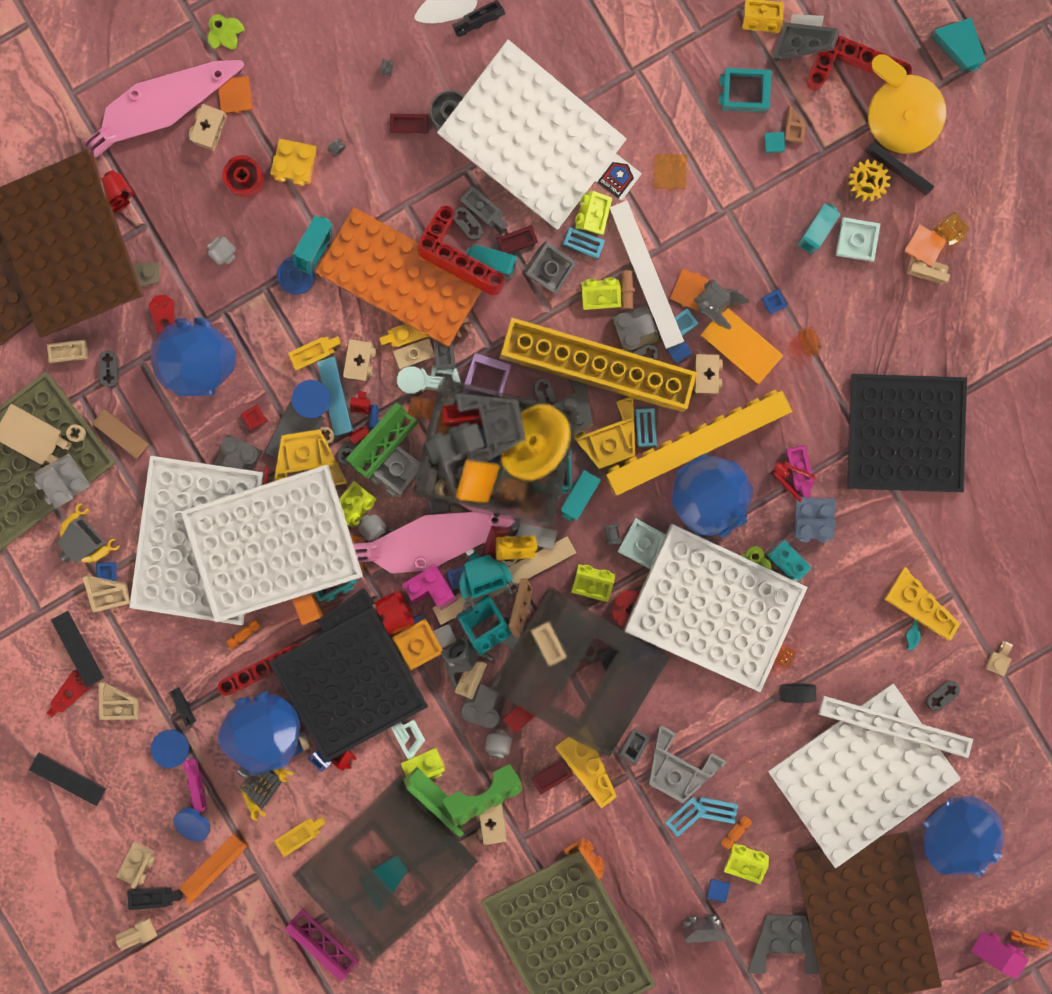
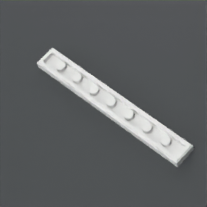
M628 201L610 207V212L665 348L668 349L683 343V337Z
M823 696L818 715L969 758L973 739L826 696Z

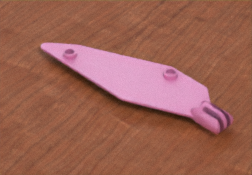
M241 60L213 61L135 84L106 107L102 128L84 141V145L97 158L116 142L172 126L244 68V62Z
M520 508L424 515L373 542L353 543L359 562L373 561L390 573L425 571L433 565L439 566L486 542L491 526L510 527L522 516V510ZM493 517H497V518H498V520L495 521V522L492 521L491 519H492Z

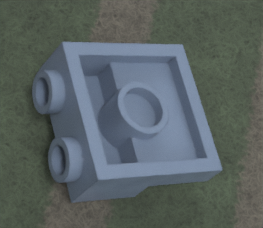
M800 497L802 499L801 503L796 499L793 531L795 538H798L801 542L817 539V541L823 543L829 542V539H834L836 499Z

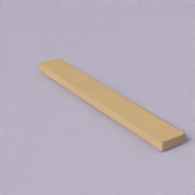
M568 536L555 542L553 550L544 548L535 553V558L523 559L508 567L513 577V583L519 584L521 578L528 579L574 555L576 551ZM506 583V587H503L501 589L495 590L493 592H490L488 594L482 595L474 599H472L471 596L470 600L473 601L475 604L487 595L493 598L494 596L506 591L508 584ZM461 593L455 595L458 601L441 610L437 605L432 608L441 625L464 611L463 603L465 600L462 598ZM467 603L465 605V608L467 609L468 607L472 606V604Z

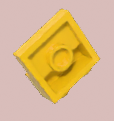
M279 139L270 175L278 182L285 183L286 180L293 181V184L297 186L310 185L317 146Z

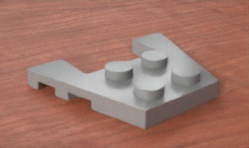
M660 724L649 785L684 803L727 761L710 753L702 769H699L667 751L676 733Z

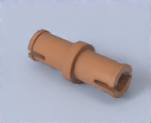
M621 271V310H634L633 293H635V288H633V271Z

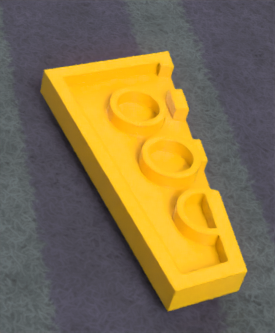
M903 567L884 600L950 641L960 623L935 600L936 598L931 593H928L917 578L915 579L906 567Z
M583 724L558 743L555 748L599 806L603 808L614 800L617 795L586 724Z

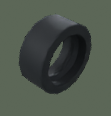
M790 683L779 686L781 702L811 703L817 700L816 685Z

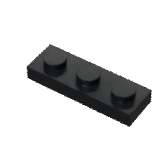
M362 588L317 620V623L323 631H326L369 608L375 602L366 589Z

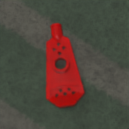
M165 294L155 296L149 303L157 333L159 334L165 328L161 325L163 320H167L169 325L175 322L174 301Z
M73 670L52 699V707L46 714L52 718L57 712H63L87 692L92 685L86 687L83 680L81 681L82 678L79 672ZM67 690L72 692L70 698L66 696Z

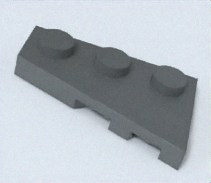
M785 22L773 59L779 61L834 50L839 30L837 28Z

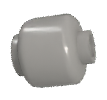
M217 236L207 246L209 249L207 254L218 265L224 263L228 265L236 257L234 255L236 247L226 237L219 238Z
M365 515L360 520L359 532L368 542H373L387 534V525L378 515Z
M495 729V733L487 735L485 751L489 753L488 756L504 759V756L510 753L512 739L506 735V731Z

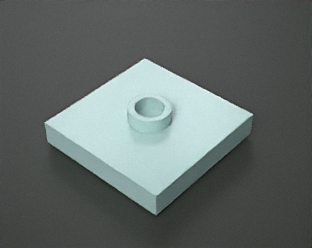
M842 217L835 256L874 262L880 223Z
M635 518L617 552L651 569L666 534Z

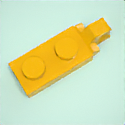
M404 324L391 328V330L387 331L388 335L380 337L379 340L382 346L392 344V347H400L429 338V336Z
M328 336L325 338L321 337L289 352L288 355L295 371H298L335 353L333 348L342 345L338 336L329 340Z
M323 816L315 821L312 818L306 819L276 838L274 843L283 857L314 839L320 833L318 828L325 825L326 821Z

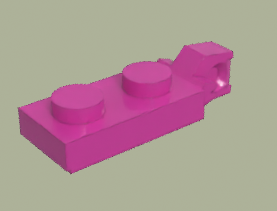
M805 445L786 449L790 465L812 474ZM790 470L796 491L800 490L802 497H812L810 488L814 487V480Z
M197 758L184 761V771L188 775L187 787L191 790V808L201 813L207 810V803Z

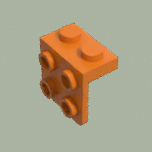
M582 836L563 849L566 855L580 850L598 879L603 877V866L605 864L599 855L596 857L592 851L594 847L589 840H585Z

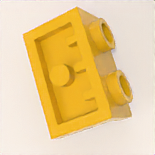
M745 0L742 29L779 33L783 22L784 2Z
M535 535L497 537V560L535 558V551L537 550Z

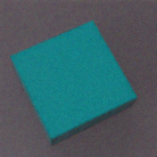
M784 132L764 134L765 153L785 152Z

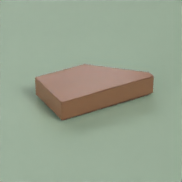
M789 105L784 141L803 144L806 123L800 118L794 107Z

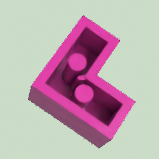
M436 565L431 566L402 584L411 601L415 604L432 596L437 607L443 610L458 601Z
M982 931L971 952L1000 972L1018 979L1029 961L1028 958L1023 956L1025 952L1008 942L1003 944L1000 942L1001 937L993 932L988 934Z

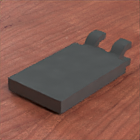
M290 401L265 453L277 458L281 435L320 429L325 418L322 416L318 418L303 417L296 412Z

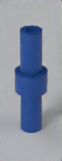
M371 405V417L368 420L370 431L380 421L378 420V405Z

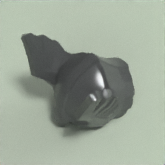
M714 279L709 280L704 285L705 290L694 301L697 303L702 314L709 317L718 326L730 330L732 327L722 313L727 310L728 306L732 308L749 303V299L744 297V294L739 293L738 290L723 288Z
M463 636L461 637L462 639L452 643L446 651H441L442 658L446 663V669L455 689L458 685L456 672L470 671L479 656L490 662H495V659L487 653L480 655L471 641Z

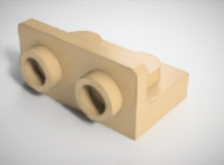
M913 257L910 259L906 274L941 285L947 283L950 274H947L949 268L947 265L934 262L930 268L925 263L916 262Z
M134 841L116 877L131 884L133 889L138 885L142 886L147 877L144 874L146 869H150L155 861L153 857L155 851Z

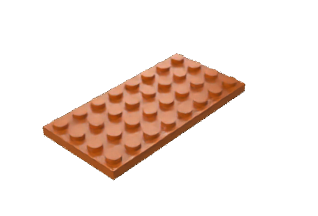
M353 207L315 273L441 344L450 347L482 290L422 259L417 251L418 242Z

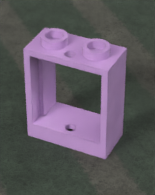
M474 353L461 394L468 395L478 363L504 372L496 398H501L510 373L511 364Z

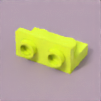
M588 191L583 194L580 200V210L575 219V229L603 235L612 197L595 191Z
M608 277L600 281L587 279L585 282H581L583 310L621 307L619 279Z
M355 481L352 482L339 499L346 523L351 528L360 523L362 517L373 507L374 502L377 500V498Z
M579 564L571 593L608 602L614 585L615 574L608 570H598L590 565Z
M436 747L401 762L406 777L416 767L422 770L428 777H432V779L442 776V772L445 771V766Z
M734 844L724 867V872L761 884L769 867V856L761 851H755L743 845Z

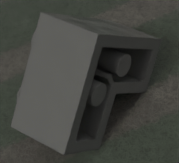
M468 423L447 429V434L445 435L442 432L432 435V440L425 442L433 465L485 446L477 424L469 426Z

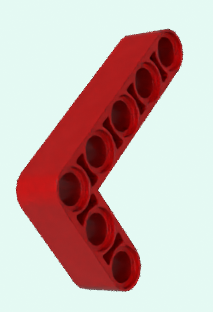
M838 35L834 50L817 53L807 78V86L814 91L821 89L827 80L835 59L877 75L872 70V61L878 55L887 54ZM850 48L853 55H847L844 49ZM862 55L869 56L870 62H865L862 59ZM887 55L906 70L907 75L912 74V67L909 63ZM819 59H826L828 65H822ZM818 76L821 79V83H815L812 77Z
M441 206L419 240L418 255L422 259L490 295H498L502 291L504 277L500 272L442 242L452 227L455 214L450 206ZM423 246H429V247H431V248H430V249H426V248H424ZM440 255H446L447 258H442ZM457 264H463L464 267H459ZM474 273H480L482 276H476ZM491 282H497L499 285H493Z
M294 643L222 679L218 684V692L223 696H229L275 673L269 662L277 655L280 656L301 643ZM259 664L266 666L267 671L265 674L258 672ZM242 673L249 675L248 683L242 682L240 678ZM227 681L232 684L231 691L224 689V682Z

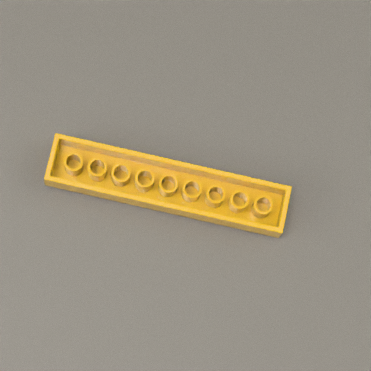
M511 318L499 359L682 413L688 408L697 372L515 318Z
M775 389L763 395L764 399L761 401L757 398L745 404L747 408L743 410L740 406L728 412L729 416L726 418L724 415H721L711 420L712 424L709 426L704 423L694 428L695 432L689 434L688 431L677 436L678 441L672 443L669 440L660 444V449L657 451L652 448L642 453L643 457L638 460L635 456L625 461L626 465L621 468L619 465L608 469L609 474L605 475L614 496L792 412L783 391L777 393Z

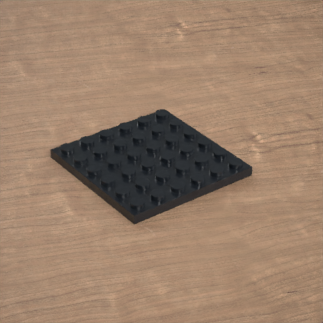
M851 374L847 489L963 493L967 377Z
M373 605L269 662L325 762L428 707Z

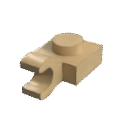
M1002 641L998 653L991 652L985 669L1005 676L1012 660L1007 655L1013 645Z

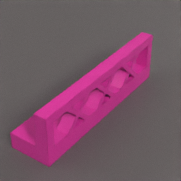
M303 908L285 928L296 941L340 982L346 978L348 972L359 961ZM303 915L308 920V927H300L296 921ZM311 930H319L322 933L323 940H314ZM325 943H333L336 946L337 953H328ZM347 956L352 963L345 969L340 964L339 957Z

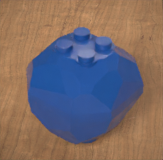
M203 317L194 318V322L188 321L187 318H175V322L165 327L151 345V361L156 378L166 389L173 391L177 396L214 395L215 388L220 386L234 371L236 360L234 347L222 333L210 324V320H206Z
M703 454L677 471V478L674 480L671 494V502L684 525L692 534L702 538L715 535L723 538L728 536L734 528L746 524V512L753 497V487L744 470L736 462Z
M268 691L256 694L253 697L254 699H249V696L237 699L234 702L235 706L228 711L218 732V742L222 751L243 769L248 770L250 775L287 766L297 749L301 724L300 716L296 709L278 695L268 694Z
M952 796L922 824L925 827V855L934 869L944 875L971 874L973 877L979 878L987 871L989 863L993 866L1003 855L1001 853L1004 845L1002 819L995 809L979 798L973 796Z

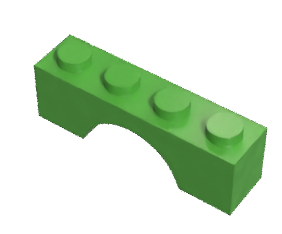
M508 764L493 772V783L485 793L478 796H468L458 791L442 800L444 810L455 827L463 825L472 817L482 815L487 809L500 805L510 797L517 796L523 790L521 780L512 766Z

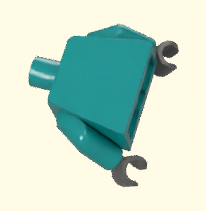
M472 553L468 557L470 562L464 564L465 571L461 573L459 580L461 596L465 600L463 603L465 612H467L465 608L467 603L472 604L473 610L475 608L474 602L470 600L471 596L472 599L506 587V583L508 584V595H513L510 587H514L518 592L519 585L513 583V577L506 564L493 560L490 555L480 557L478 553Z

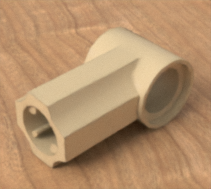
M150 918L136 923L134 927L116 934V943L121 950H124L140 942L145 943L157 937V933Z

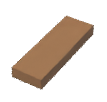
M103 409L92 423L137 459L142 456L150 443L106 409Z
M521 578L509 623L512 634L518 638H521L533 593V588L527 578Z

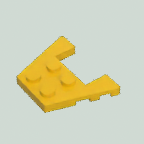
M631 397L616 402L623 421L585 434L583 431L573 436L599 470L635 457L633 398Z
M320 429L281 435L273 482L287 478V473L329 465L334 485L347 484Z

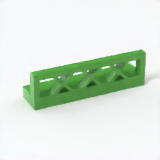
M396 402L346 458L347 462L354 470L369 479L419 422L406 413L403 407ZM406 419L411 421L406 427L401 428V424ZM397 434L394 441L388 442L391 435ZM384 448V452L376 456V452ZM366 463H371V467L367 471L362 469Z
M416 767L403 780L406 788L455 834L461 837L464 834L461 828L463 825L455 827L443 807L442 800L448 797V795L422 770Z

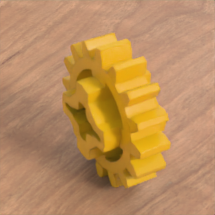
M867 159L864 165L862 162H859L857 164L858 168H852L853 173L848 176L852 181H849L848 185L853 186L850 190L851 193H857L855 198L862 196V202L867 198L869 202H872L874 197L879 200L881 198L880 194L885 195L887 193L884 188L890 187V184L886 183V181L890 180L891 177L885 175L888 169L882 170L883 163L877 166L876 160L870 164ZM860 173L859 176L861 179L860 182L857 183V176ZM866 179H872L873 182L867 183ZM879 179H881V186H880V188H879V185H878Z

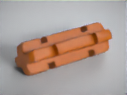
M256 619L248 623V626L246 625L234 635L235 637L227 640V645L234 649L239 645V642L242 643L253 634V631L258 630L261 625Z
M743 816L740 824L737 823L727 834L728 837L721 841V844L730 850L734 845L733 842L739 840L746 832L745 829L752 825V821L747 816Z
M1012 930L1010 933V940L1034 948L1037 947L1044 951L1047 950L1048 941L1046 939L1037 938L1036 936L1020 933Z

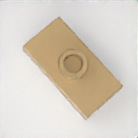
M429 338L393 351L400 370L435 357Z
M86 340L47 344L48 361L50 364L88 359Z
M549 622L531 630L549 666L567 657Z
M476 660L475 665L470 671L462 673L454 693L473 699L487 664Z

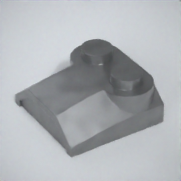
M545 241L537 249L524 274L557 295L577 262Z
M647 305L611 317L623 351L631 352L660 341Z
M227 434L226 438L222 441L221 449L214 465L254 471L263 450Z
M468 453L456 456L438 465V474L442 479L446 480L454 499H458L456 494L466 461L469 460Z
M479 684L473 699H465L460 718L487 728L496 729L508 692Z
M707 914L705 917L699 918L697 915H688L683 920L682 931L686 943L725 941L721 918L717 917V914Z

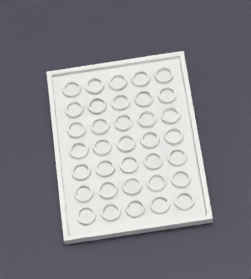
M507 40L437 132V134L556 230L560 228L581 200L582 195L588 191L627 139L510 40Z
M150 456L129 608L215 621L181 511L262 486L264 472ZM245 614L219 622L243 625Z
M329 465L181 511L215 622L363 577Z
M671 524L623 631L761 692L807 587Z
M893 683L861 705L864 708L922 724ZM843 721L836 722L768 770L772 779L834 868L840 866L961 780L941 750Z

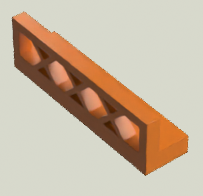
M235 833L179 887L187 897L185 902L188 905L248 847Z

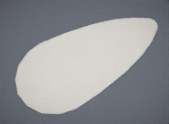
M426 0L415 14V20L422 23H442L456 20L472 12L476 7L477 0Z

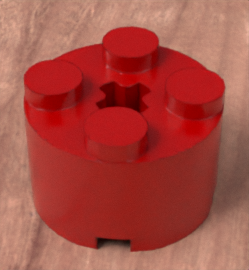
M245 155L232 157L223 168V181L234 195L241 198H249L261 192L264 184V173L252 158ZM245 173L247 176L244 180H241L243 174Z
M114 170L108 171L101 180L113 213H117L131 203L129 199L131 197L134 198V193L122 174L115 173Z
M397 590L375 601L379 616L381 615L382 623L389 635L396 634L415 625L412 615L408 614L411 612L408 603L403 602L404 597L401 590Z
M636 590L620 592L611 604L612 616L623 628L630 616L626 609L629 608L630 604L634 607L640 594Z

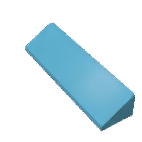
M331 357L318 361L322 384L327 387L330 393L331 403L328 410L334 435L338 436L354 432L336 358Z

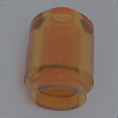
M813 327L799 331L798 340L803 354H808L809 357L819 354L822 346Z

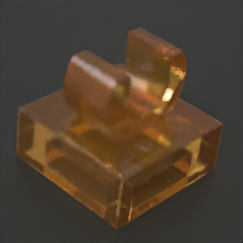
M781 645L774 662L789 669L797 651Z

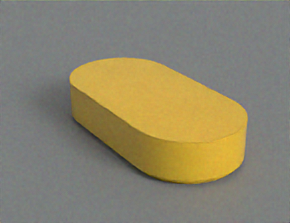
M884 54L878 55L873 59L872 70L879 77L896 87L905 83L907 73L901 65Z

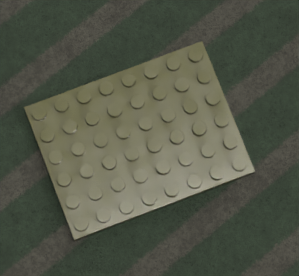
M47 371L0 406V422L10 404H14L61 430L63 433L60 437L71 442L72 445L69 450L57 445L52 455L61 458L70 454L89 483L93 482L117 463ZM71 425L82 426L86 431L85 438L80 442L69 440L66 435L68 427ZM73 429L72 437L78 438L80 430ZM1 442L0 551L57 509L53 504L49 505L44 498L45 492L43 489L38 490L33 481L35 480V472L50 463L46 462L45 465H41Z
M580 850L481 900L487 915L530 994H641L656 986L652 975L601 880L598 879Z

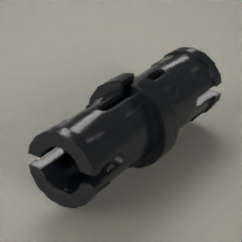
M180 687L168 692L177 707L175 710L176 712L179 711L185 726L196 722L197 720L189 707L190 703L186 701Z

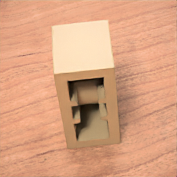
M202 104L201 109L198 108L195 119H197L195 126H192L189 131V140L195 145L215 151L227 115L224 111ZM208 124H209V125H210V128H206V129L204 130L203 127H204V126H208Z
M349 339L343 378L368 382V378H372L373 367H370L371 359H375L376 348H373V343ZM360 356H362V359L365 360V363H361V365L359 366V364L356 362V359L358 360L360 359Z
M696 354L694 356V372H697L694 382V394L717 395L719 390H722V379H719V371H722L723 361L719 360V355ZM707 370L713 374L709 380H707V376H704Z
M502 803L487 809L482 815H476L477 821L481 822V828H478L479 840H483L484 845L507 842ZM492 818V821L495 822L493 824V827H490L489 824H486L488 823V819Z

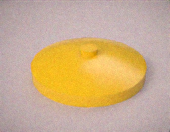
M907 75L905 83L897 87L885 82L875 92L868 109V124L876 141L884 148L902 154L915 153L931 145L941 133L946 118L945 101L939 89L929 80L915 75Z
M546 404L534 405L521 412L526 440L501 454V460L505 469L519 479L534 480L546 475L559 463L567 449L569 442L567 419L556 408Z

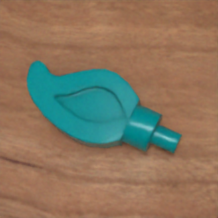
M917 620L906 632L907 650L915 649L920 642L921 634Z

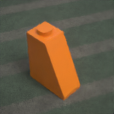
M314 592L292 599L302 626L324 616Z

